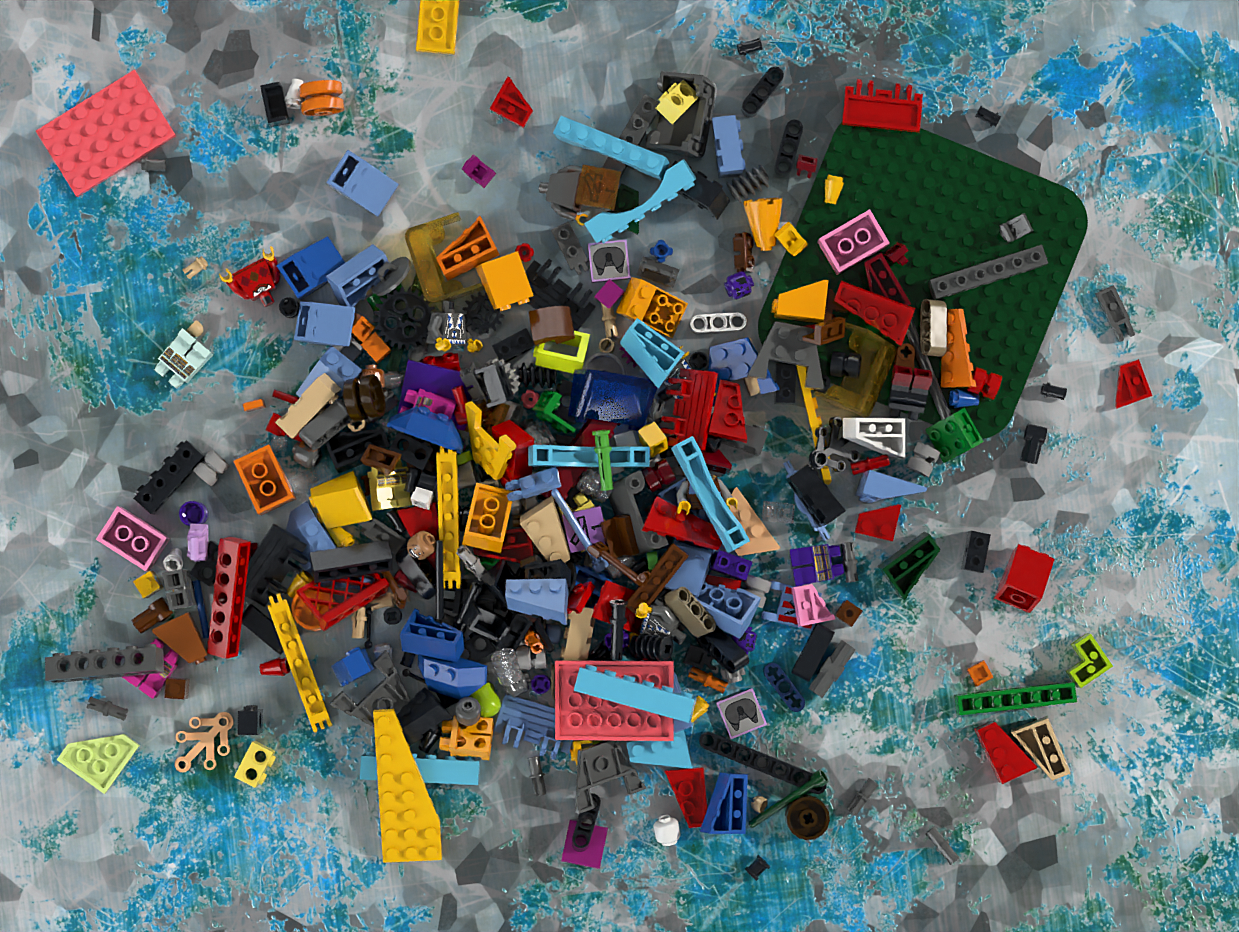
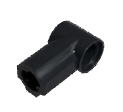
M1027 424L1020 461L1031 464L1038 463L1041 447L1047 436L1046 427Z

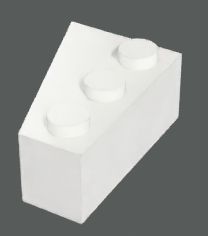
M843 418V438L884 455L886 454L891 458H905L904 418Z

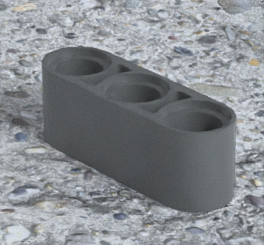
M342 399L335 401L300 431L299 437L312 450L320 448L352 421L347 412L345 402Z

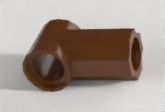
M161 597L131 621L142 634L156 623H160L170 617L173 611L169 610L168 604Z

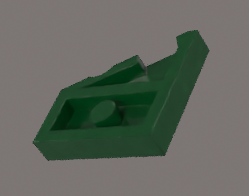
M621 183L607 212H624L638 207L639 192ZM632 220L628 223L629 227L626 230L638 235L639 221L635 223Z

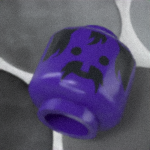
M740 271L728 276L724 286L728 296H732L733 299L737 300L751 294V287L754 286L751 275L747 276L745 272Z
M748 627L740 639L733 635L731 639L748 655L749 652L755 649L757 634L752 631V627Z

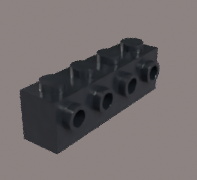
M181 441L174 449L176 452L172 457H166L161 463L163 465L159 471L155 470L148 477L150 481L145 486L141 485L136 490V496L133 499L150 514L154 515L194 472L193 469L196 465L204 461L205 455L190 441Z
M388 540L310 552V565L314 583L393 570L392 554Z

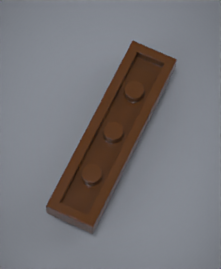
M672 543L650 571L651 577L643 588L638 586L627 600L628 606L626 607L634 614H636V609L639 608L641 603H646L649 607L689 555Z

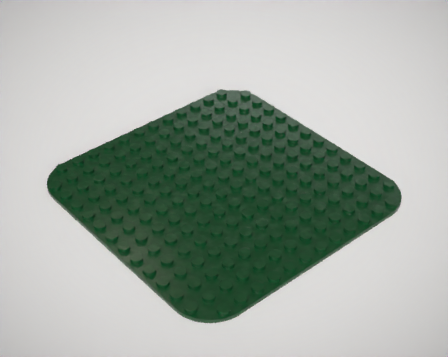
M841 122L833 134L795 227L796 231L806 240L808 245L796 256H792L787 250L783 256L758 319L760 342L763 346L775 322L797 326L819 324L774 318L775 313H771L772 303L779 294L823 280H829L828 289H831L835 295L841 281L870 291L865 262L880 253L884 254L897 242L904 244L909 250L904 254L908 262L901 266L897 262L892 263L887 259L886 261L912 304L910 307L915 308L912 320L919 337L921 304L925 299L933 300L928 286L930 280L1042 245L1048 264L939 299V301L946 303L947 309H963L967 329L965 337L966 343L970 346L968 355L970 363L973 364V370L975 367L986 370L987 374L995 373L1002 376L996 397L992 400L984 397L980 392L978 406L973 405L960 408L950 406V391L955 389L967 391L968 387L941 388L942 357L928 356V359L951 415L965 408L981 438L992 437L1008 425L1014 414L1087 232L1088 217L1085 206L1073 191L1062 185L922 128L917 133L842 125ZM828 175L843 178L842 183L844 185L836 204L825 202V179L827 180ZM870 209L888 239L889 245L836 275L817 241L819 238ZM1025 213L1033 231L1008 243L1000 234V225ZM849 310L847 313L832 312V314L836 315L835 318H845V334L843 338L817 345L821 374L826 375L830 379L831 384L888 406L895 352L899 345L896 341L885 336L880 330L869 325L861 317ZM907 334L902 344H910ZM906 347L900 351L901 354H904V358L910 354ZM833 351L845 352L846 355H849V353L862 355L859 379L847 378L846 375H843V377L830 375ZM915 357L914 368L920 369L918 361ZM928 391L924 413H920L918 419L934 425L941 421L931 393ZM901 410L902 413H908L906 410Z

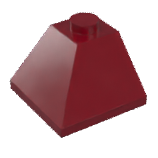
M707 446L705 451L701 450L708 471L729 475L732 464L719 449L716 453L712 452V449Z

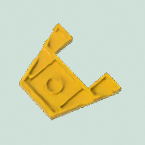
M472 401L465 403L473 459L495 481L501 479L508 466L506 462L508 459H511L513 455L511 451L515 450L516 444L507 435L499 437L498 444L481 427L482 411Z

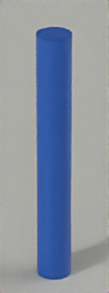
M195 580L192 583L204 639L209 638L210 629L200 580Z

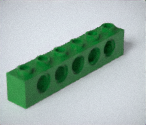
M1075 682L954 695L957 715L1077 702Z

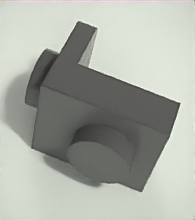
M1025 213L1000 225V234L1008 243L1033 231Z

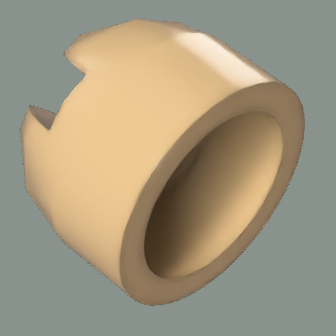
M196 320L186 332L193 337H199L203 333V326Z
M604 338L599 342V349L601 352L611 354L615 349V344L610 338ZM609 343H611V346L609 347V349H608L607 351H605L606 348L608 347Z
M755 796L753 798L754 802H751V807L758 813H762L767 807L768 800L762 796Z

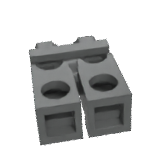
M179 569L162 573L165 591L173 590V592L166 593L170 611L197 605L191 575L189 574L190 570Z

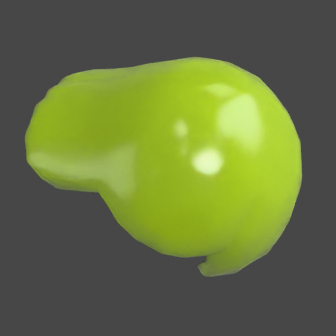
M490 682L468 696L475 698L479 702L481 717H493L501 708L500 699L494 685Z

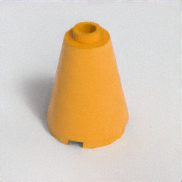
M759 198L755 201H752V199L743 201L756 247H760L761 251L772 250V246H776L777 241L774 234L779 228L782 198Z

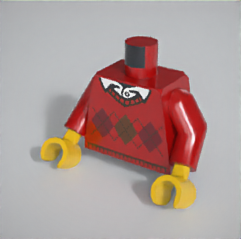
M270 246V254H266L264 249H262V259L233 274L226 268L225 270L228 275L222 277L219 273V277L223 282H226L236 295L244 299H251L252 301L260 298L264 307L273 304L275 301L271 292L277 289V284L280 280V270L276 266L278 262L274 256V248Z

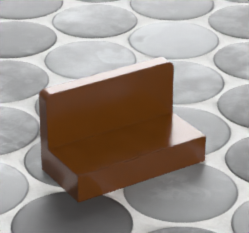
M837 317L816 324L815 332L802 336V340L823 345L843 338L845 334V318Z
M617 515L601 522L605 544L609 547L608 553L615 558L622 555H636L639 553L630 515Z

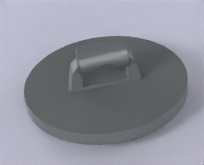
M407 257L397 258L391 263L386 261L377 271L380 281L376 286H372V292L376 296H382L395 289L409 273L411 261ZM386 269H390V270L386 273V275L384 276L385 270H386Z

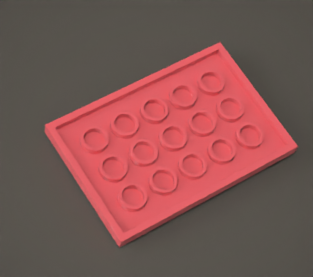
M135 69L36 130L39 138L77 197L176 137L173 129Z
M555 661V740L674 741L673 718L574 691L579 668L585 667L586 664L596 666L597 671L604 672L605 669L614 671L616 676L624 677V675L635 677L637 682L642 683L643 680L655 683V687L662 688V685L674 688V661Z

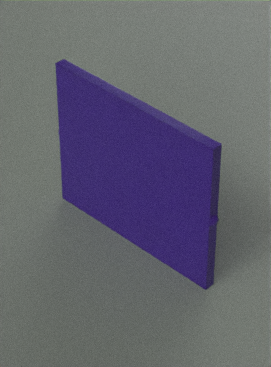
M408 359L404 382L401 386L402 392L397 414L400 413L402 406L407 408H413L414 404L404 401L408 390L419 392L420 389H423L426 392L455 400L452 388L463 385L467 400L472 401L468 389L473 387V384L466 387L460 377V371ZM453 411L451 419L456 428L465 431L467 424L459 426Z

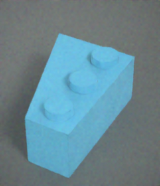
M638 318L629 327L620 341L623 348L658 389L685 353Z

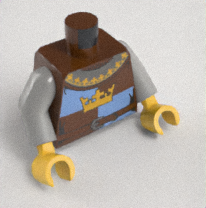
M711 475L716 488L728 508L730 509V505L737 509L738 500L732 497L727 487L716 475ZM686 478V481L682 482L676 494L678 514H680L681 509H684L686 514L689 513V510L704 509Z

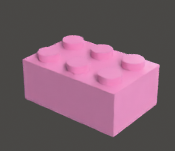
M870 209L819 238L817 241L836 275L889 245L888 239Z
M120 506L116 507L96 538L97 541L144 571L151 570L171 539Z

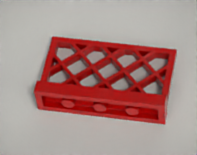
M378 573L367 574L373 576L376 580L372 584L363 582L364 575L361 577V582L350 580V577L347 579L330 580L333 581L331 589L320 587L321 582L314 583L313 580L298 589L296 593L320 622L319 626L325 631L386 593L389 582L385 578L382 579ZM335 582L345 583V591L334 590ZM349 584L360 586L359 592H348ZM307 590L317 591L316 599L308 598L304 592ZM319 592L330 593V601L319 600ZM333 594L344 596V601L341 603L332 602ZM317 604L329 606L328 611L321 615L316 609Z

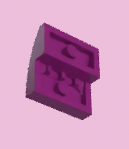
M570 820L561 861L600 869L608 828L595 825L588 848L583 852H577L572 847V837L577 821ZM581 822V824H582L583 826H585V827H588V826L591 825V824H588V823H583V822ZM578 837L575 840L577 845L582 846L586 844V840L583 837Z

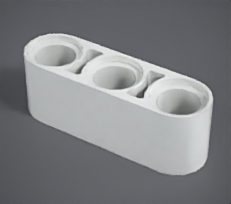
M738 312L696 315L690 321V329L695 334L739 332L744 329L747 320L744 314ZM735 317L741 318L743 325L735 327L732 324V319ZM721 319L723 327L715 328L713 320ZM701 320L704 323V327L700 330L696 329L693 326V322Z

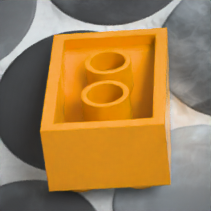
M476 483L462 545L501 553L512 501L508 500L507 495L513 491Z

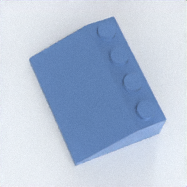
M868 470L861 474L855 496L859 497V501L870 504L878 500L926 492L927 487Z

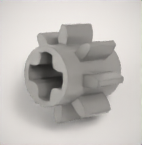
M744 667L733 674L725 669H721L722 679H727L728 683L741 681V675H745Z

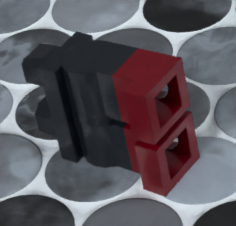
M894 365L888 396L889 414L891 417L898 418L900 417L901 410L908 411L907 418L917 421L920 413H924L929 387L933 379L931 370L914 368L912 374L911 367Z

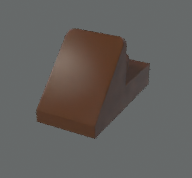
M827 289L825 315L822 322L834 319L836 315L832 314V312H848L846 308L834 301L836 295L831 289Z
M369 444L360 461L364 465L379 469L384 476H388L393 472L402 455Z

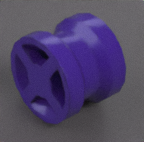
M544 674L536 675L531 681V688L535 693L544 694L550 689L551 681Z

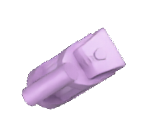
M190 524L187 534V557H190V560H195L194 562L207 561L208 524Z

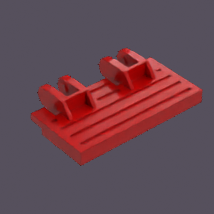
M857 79L855 94H853L854 87L845 86L842 125L920 132L923 94L914 93V101L911 100L912 85L908 84L906 87V100L899 99L900 83L895 84L894 98H892V91L876 89L875 96H873L874 81L869 80L867 85V96L860 95L862 88L861 79Z
M680 368L679 376L686 377V379L668 378V382L671 384H681L680 391L673 389L666 391L667 395L683 397V399H675L673 415L680 416V418L662 416V421L666 423L672 422L675 425L674 430L668 428L660 429L664 434L677 435V438L669 437L668 446H675L693 436L700 450L705 451L718 373Z

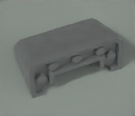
M661 71L660 77L657 80V87L661 93L664 94L674 83L678 85L684 80L696 91L698 99L673 124L660 113L657 130H651L646 136V147L652 150L692 158H702L706 150L717 94L716 84L704 75Z
M641 471L613 482L614 489L607 490V496L614 515H630L639 550V553L633 556H640L668 545L666 537L657 535V532L642 531L644 523L634 499V495L642 491L645 485Z

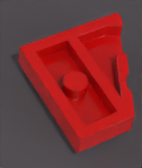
M507 76L490 110L524 128L533 110L512 82V79Z
M1139 359L1119 366L1115 400L1116 409L1152 396Z
M898 504L859 513L854 533L893 542L901 505Z

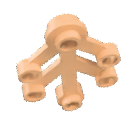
M220 712L215 718L192 717L189 725L194 729L200 726L214 727L209 732H177L176 740L180 743L187 740L200 741L186 756L176 759V770L179 772L188 771L192 765L191 761L205 746L206 760L204 761V767L207 770L214 769L217 765L214 757V737L220 732L221 745H219L217 751L221 756L229 754L228 730L234 724L232 715L228 712ZM222 718H225L227 720V724L225 726L221 725L220 720ZM193 719H197L199 721L198 726L193 725ZM180 733L185 734L184 740L179 739ZM222 746H225L227 748L226 753L221 752L220 749ZM208 760L213 761V767L207 766ZM180 761L186 763L185 768L179 766Z

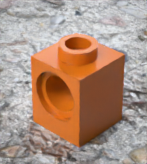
M355 313L351 336L358 341L364 342L375 327L362 315Z
M374 332L367 337L361 346L378 364L392 350Z

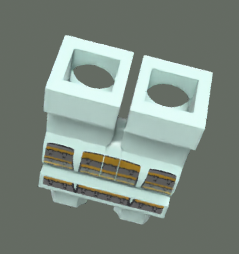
M182 328L175 340L158 358L160 362L154 370L162 377L169 370H172L175 374L168 382L177 389L184 382L188 383L213 354Z

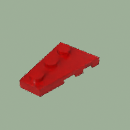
M720 380L708 435L747 443L740 384Z
M591 581L574 586L568 597L567 614H571L572 611H575L576 614H581L595 588Z
M704 767L664 770L688 827H701L707 811Z

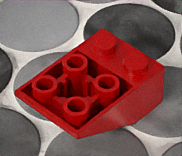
M606 580L601 588L599 600L594 606L592 617L611 624L609 621L612 613L610 601L616 599L627 601L634 590ZM625 607L627 622L623 629L638 634L643 618H638L636 614Z

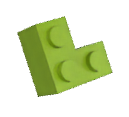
M1086 633L1071 643L1081 661L1066 670V673L1072 682H1075L1077 688L1084 687L1113 667L1092 634Z

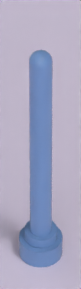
M553 489L551 495L587 551V547L592 545L560 492L557 489ZM588 553L592 559V568L596 573L609 566L608 562L602 557L596 559Z

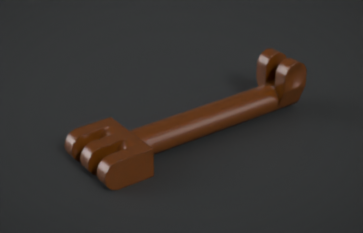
M601 541L587 547L588 553L596 559L602 557L642 588L651 577L649 571L639 575L608 553L609 547Z
M390 571L381 572L389 582V587L394 594L393 600L397 607L404 609L407 599L404 589L398 587Z

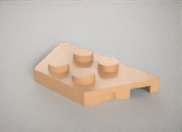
M736 487L731 495L738 500V507L735 509L734 506L730 505V511L741 523L750 542L735 549V553L738 556L779 550L780 546Z

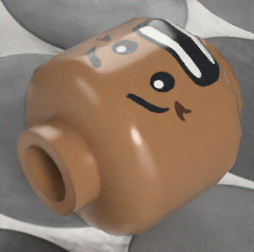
M419 531L408 540V553L411 557L418 560L425 559L435 552L434 536L429 532Z

